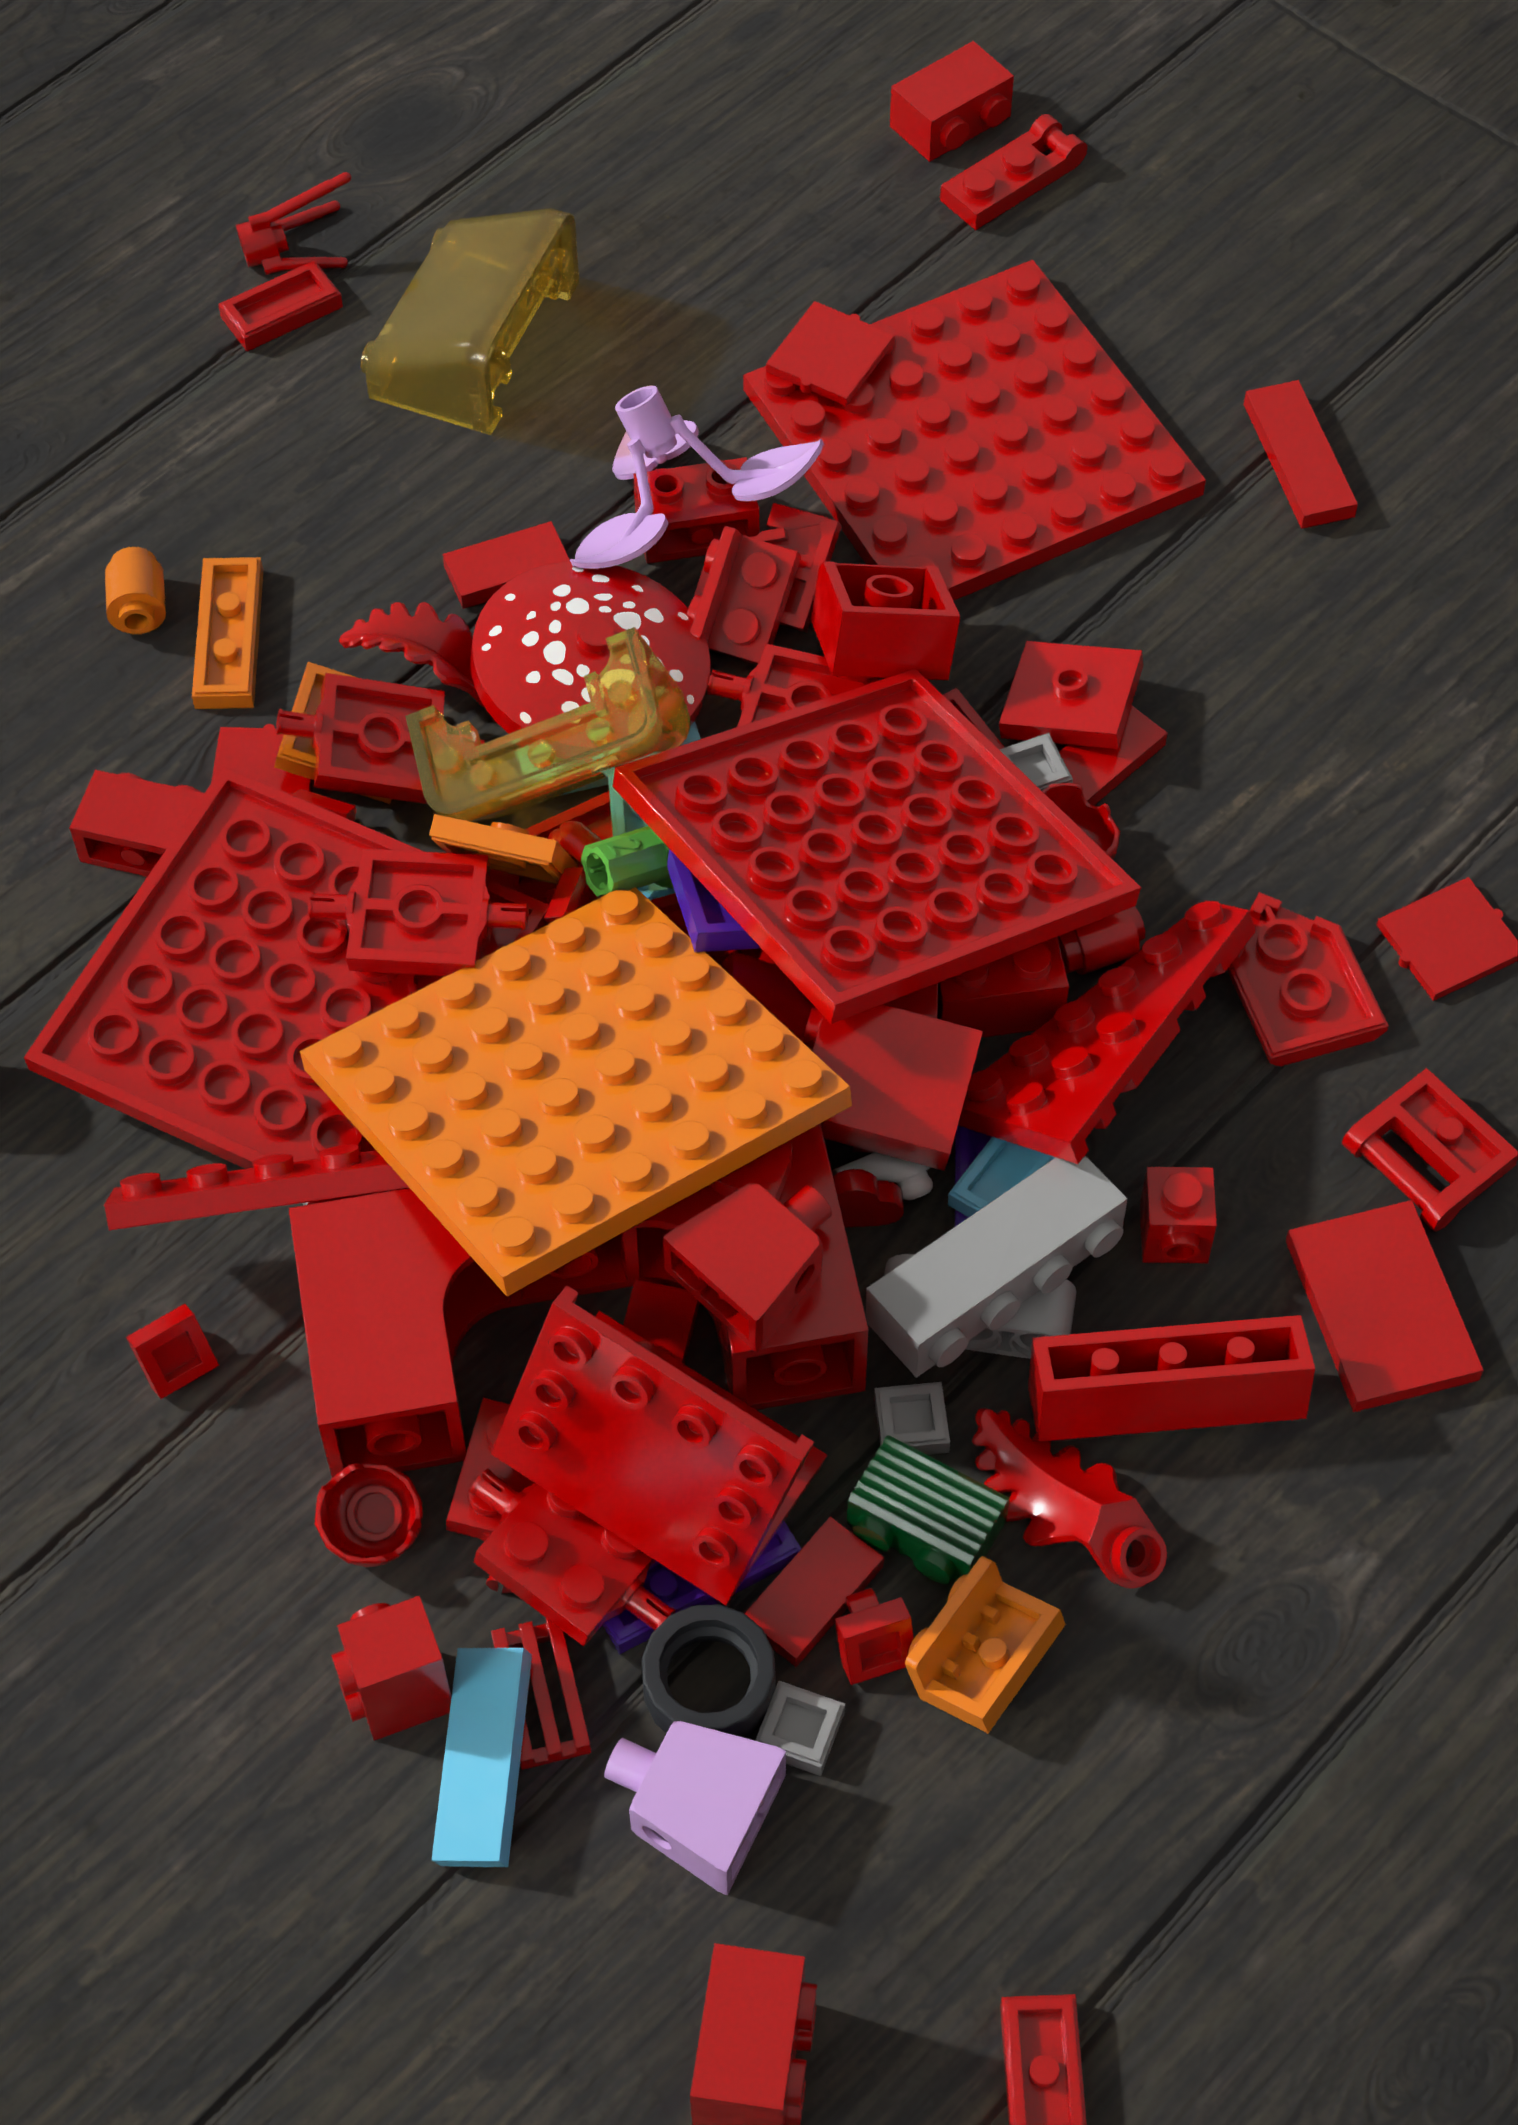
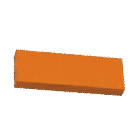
M261 557L203 558L192 699L195 709L254 708L264 571Z

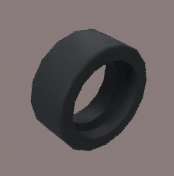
M719 1604L691 1606L669 1616L651 1634L642 1656L644 1701L655 1724L666 1734L673 1722L682 1721L743 1738L750 1737L762 1724L776 1689L774 1650L763 1629L743 1612ZM718 1641L737 1648L744 1655L750 1667L751 1682L745 1697L737 1705L722 1712L699 1713L680 1705L674 1699L668 1687L667 1671L672 1658L681 1649L697 1642Z

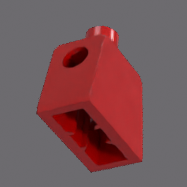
M748 1183L677 1226L663 1237L665 1270L757 1353L818 1279L822 1271L823 1243L814 1231L832 1216L831 1207L826 1199L809 1185H804L782 1204L760 1184Z

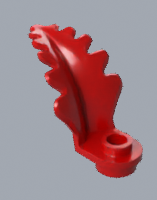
M395 602L391 604L390 615H387L381 608L373 609L368 622H365L363 619L356 620L353 628L343 633L339 638V642L344 648L362 646L364 649H371L379 646L383 652L402 651L404 652V657L409 662L433 666L435 675L442 683L468 692L484 707L476 692L471 675L470 659L473 635L466 622L456 614L448 615L445 621L442 622L439 620L434 608L429 603L422 602L418 605L415 615L411 617L404 603Z
M980 1408L977 1411L975 1417L978 1431L973 1436L972 1442L975 1446H985V1450L976 1457V1466L979 1470L995 1471L993 1476L986 1479L984 1485L999 1493L1011 1492L1007 1522L1031 1518V1522L1023 1534L1026 1543L1031 1546H1044L1069 1541L1082 1543L1086 1546L1107 1579L1113 1584L1125 1588L1142 1587L1155 1580L1161 1574L1167 1559L1165 1542L1136 1498L1120 1492L1116 1472L1111 1465L1098 1463L1083 1471L1080 1467V1451L1073 1445H1068L1055 1455H1052L1050 1452L1051 1441L1038 1442L1037 1433L1031 1439L1030 1425L1026 1420L1022 1418L1017 1419L1011 1425L1010 1414L1006 1410H1001L997 1414L988 1408ZM1131 1543L1132 1554L1126 1562L1127 1549Z

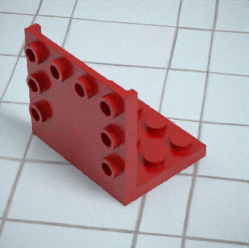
M566 1285L552 1302L491 1455L716 1600L727 1605L819 1472L827 1454L814 1447V1441L803 1434L798 1437L603 1312L599 1311L596 1316H593L575 1304L579 1293Z

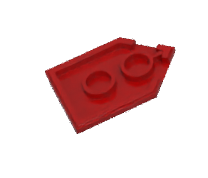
M1259 892L1249 910L1256 932L1228 967L1227 971L1269 1063L1277 1066L1288 1065L1371 1042L1387 1032L1389 1025L1341 926L1319 916H1316L1314 920L1281 907L1282 901Z

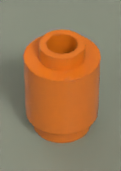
M127 547L117 551L105 569L107 619L114 628L125 633L143 634L153 631L163 623L166 617L163 568L155 555L147 549Z

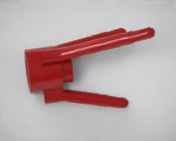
M343 172L266 212L249 216V221L237 224V234L248 267L251 268L262 264L265 275L282 270H294L314 260L321 269L346 267L348 260L345 257L280 258L279 253L289 250L285 231L336 212L340 209L341 205L335 200L287 218H281L349 183L352 179L351 174Z

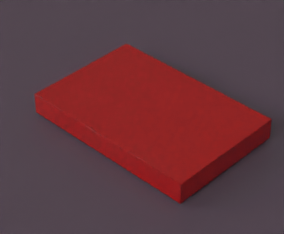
M1412 1200L1288 1230L1286 1244L1353 1412L1480 1381L1484 1371Z

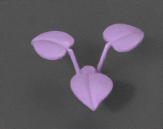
M645 386L636 389L624 396L615 406V410L626 432L617 450L612 470L615 477L620 480L633 479V474L636 473L641 505L636 513L614 517L596 527L580 544L576 551L575 559H570L573 567L606 568L628 562L642 555L655 545L666 531L668 520L664 514L651 515L654 508L647 472L652 471L658 464L679 456L690 446L727 483L735 484L732 488L735 499L739 501H755L774 496L798 481L816 461L825 444L820 438L816 442L771 449L749 458L744 462L740 470H732L722 463L697 438L699 430L694 422L683 420L681 415L671 416L656 386Z

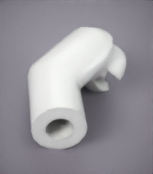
M876 1152L833 1170L834 1176L844 1170L862 1169L875 1175L877 1180L896 1182L901 1188L903 1199L913 1200L930 1193L933 1188V1182L926 1171L930 1167Z

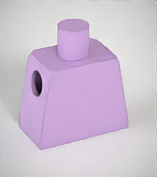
M677 1721L673 1722L657 1753L621 1738L608 1760L604 1777L637 1792L629 1809L631 1830L637 1836L718 1892L728 1895L786 1776V1751L777 1746Z

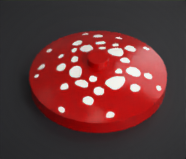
M567 561L543 565L522 573L504 584L493 594L482 609L475 625L470 665L473 683L482 704L496 723L512 737L531 749L556 759L578 764L607 765V756L657 753L677 741L690 728L702 708L710 677L709 647L705 635L698 640L690 632L694 620L687 615V606L660 583L636 571L617 565L588 569L573 567L571 562Z

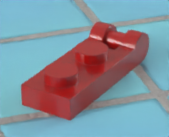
M1050 114L1041 115L1032 124L1028 132L941 185L940 201L974 230H977L1075 169L1087 154V144L1075 134L1066 135L1063 133L1062 124ZM1050 149L1052 153L1045 156L1043 152Z

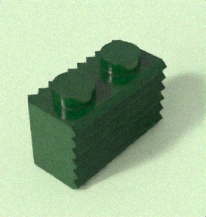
M887 1435L882 1446L878 1448L875 1457L872 1458L869 1467L858 1481L855 1490L850 1494L847 1524L853 1529L854 1534L871 1548L883 1552L888 1551L889 1548H895L900 1554L908 1555L915 1567L923 1575L935 1582L948 1584L951 1580L957 1581L962 1575L968 1574L980 1557H986L1007 1521L1010 1498Z

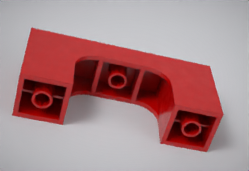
M821 1124L790 1140L793 1147L792 1167L779 1202L783 1204L804 1185H809L815 1188L831 1207L832 1216L814 1231L823 1243L822 1271L818 1279L757 1353L708 1310L717 1330L729 1393L756 1410L862 1392L866 1388L868 1326ZM708 1185L509 1296H506L410 1188L375 1192L370 1195L346 1199L333 1198L312 1201L304 1206L289 1208L317 1421L332 1478L348 1465L361 1462L388 1463L400 1472L464 1461L467 1451L455 1382L454 1361L458 1346L469 1329L479 1320L495 1311L555 1300L566 1285L577 1291L578 1295L631 1287L634 1285L635 1280L685 1289L665 1270L663 1237L677 1226L724 1199L725 1196L717 1193L711 1185Z

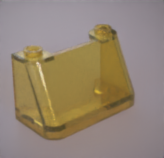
M546 208L453 219L444 228H438L432 239L430 252L375 341L370 340L364 348L361 358V371L366 374L369 398L491 435L502 417V408L493 406L494 392L500 383L508 384L512 377L510 356L544 298L547 297L554 300L560 298L569 301L579 284L574 216L567 212Z
M633 627L606 638L608 649L610 650V657L606 667L599 675L596 672H592L584 676L591 703L481 744L478 730L469 720L458 724L457 727L451 726L434 705L406 715L424 797L437 815L475 822L504 817L614 775L615 767L681 746L687 739L690 730V716L683 691L637 629Z

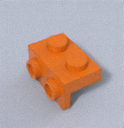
M982 1556L968 1574L962 1575L954 1583L946 1605L929 1628H924L915 1636L910 1645L905 1666L921 1700L989 1734L1066 1624L1060 1609L1004 1583L996 1563Z

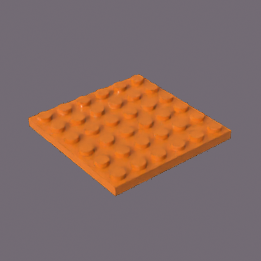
M636 887L630 890L609 892L605 896L477 960L475 968H462L300 1051L304 1070L506 1296L517 1292L852 1106L850 1086L705 951L694 952L690 937Z

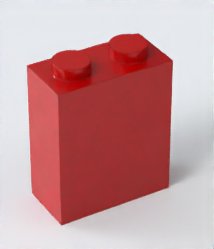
M884 1004L830 1024L818 1009L812 1008L805 1029L803 1043L807 1047L813 1048V1052L850 1086L852 1100L851 1107L820 1123L823 1137L828 1140L945 1171L983 1031Z

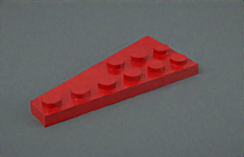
M1207 900L1189 908L1185 913V917L1163 934L1147 940L1143 944L1141 951L1120 967L1104 973L1094 987L1077 1000L1057 1009L1054 1017L1031 1035L1015 1041L1010 1046L1009 1052L988 1068L972 1074L958 1126L1079 1164L1089 1151L1085 1141L1086 1137L1094 1127L1095 1129H1106L1116 1116L1113 1102L1119 1094L1136 1089L1180 1032L1177 1021L1178 1017L1185 1009L1196 1010L1206 998L1203 985L1208 978L1225 973L1254 935L1256 929L1250 911L1220 904L1217 901Z

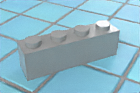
M1084 1156L1079 1164L1054 1158L867 1287L866 1322L916 1378L935 1364L938 1367H944L957 1359L966 1349L969 1340L988 1327L991 1330H997L1007 1324L1016 1315L1021 1304L1039 1291L1046 1294L1059 1287L1068 1278L1072 1268L1089 1255L1097 1258L1110 1251L1123 1235L1122 1228L1127 1198L1086 1156Z

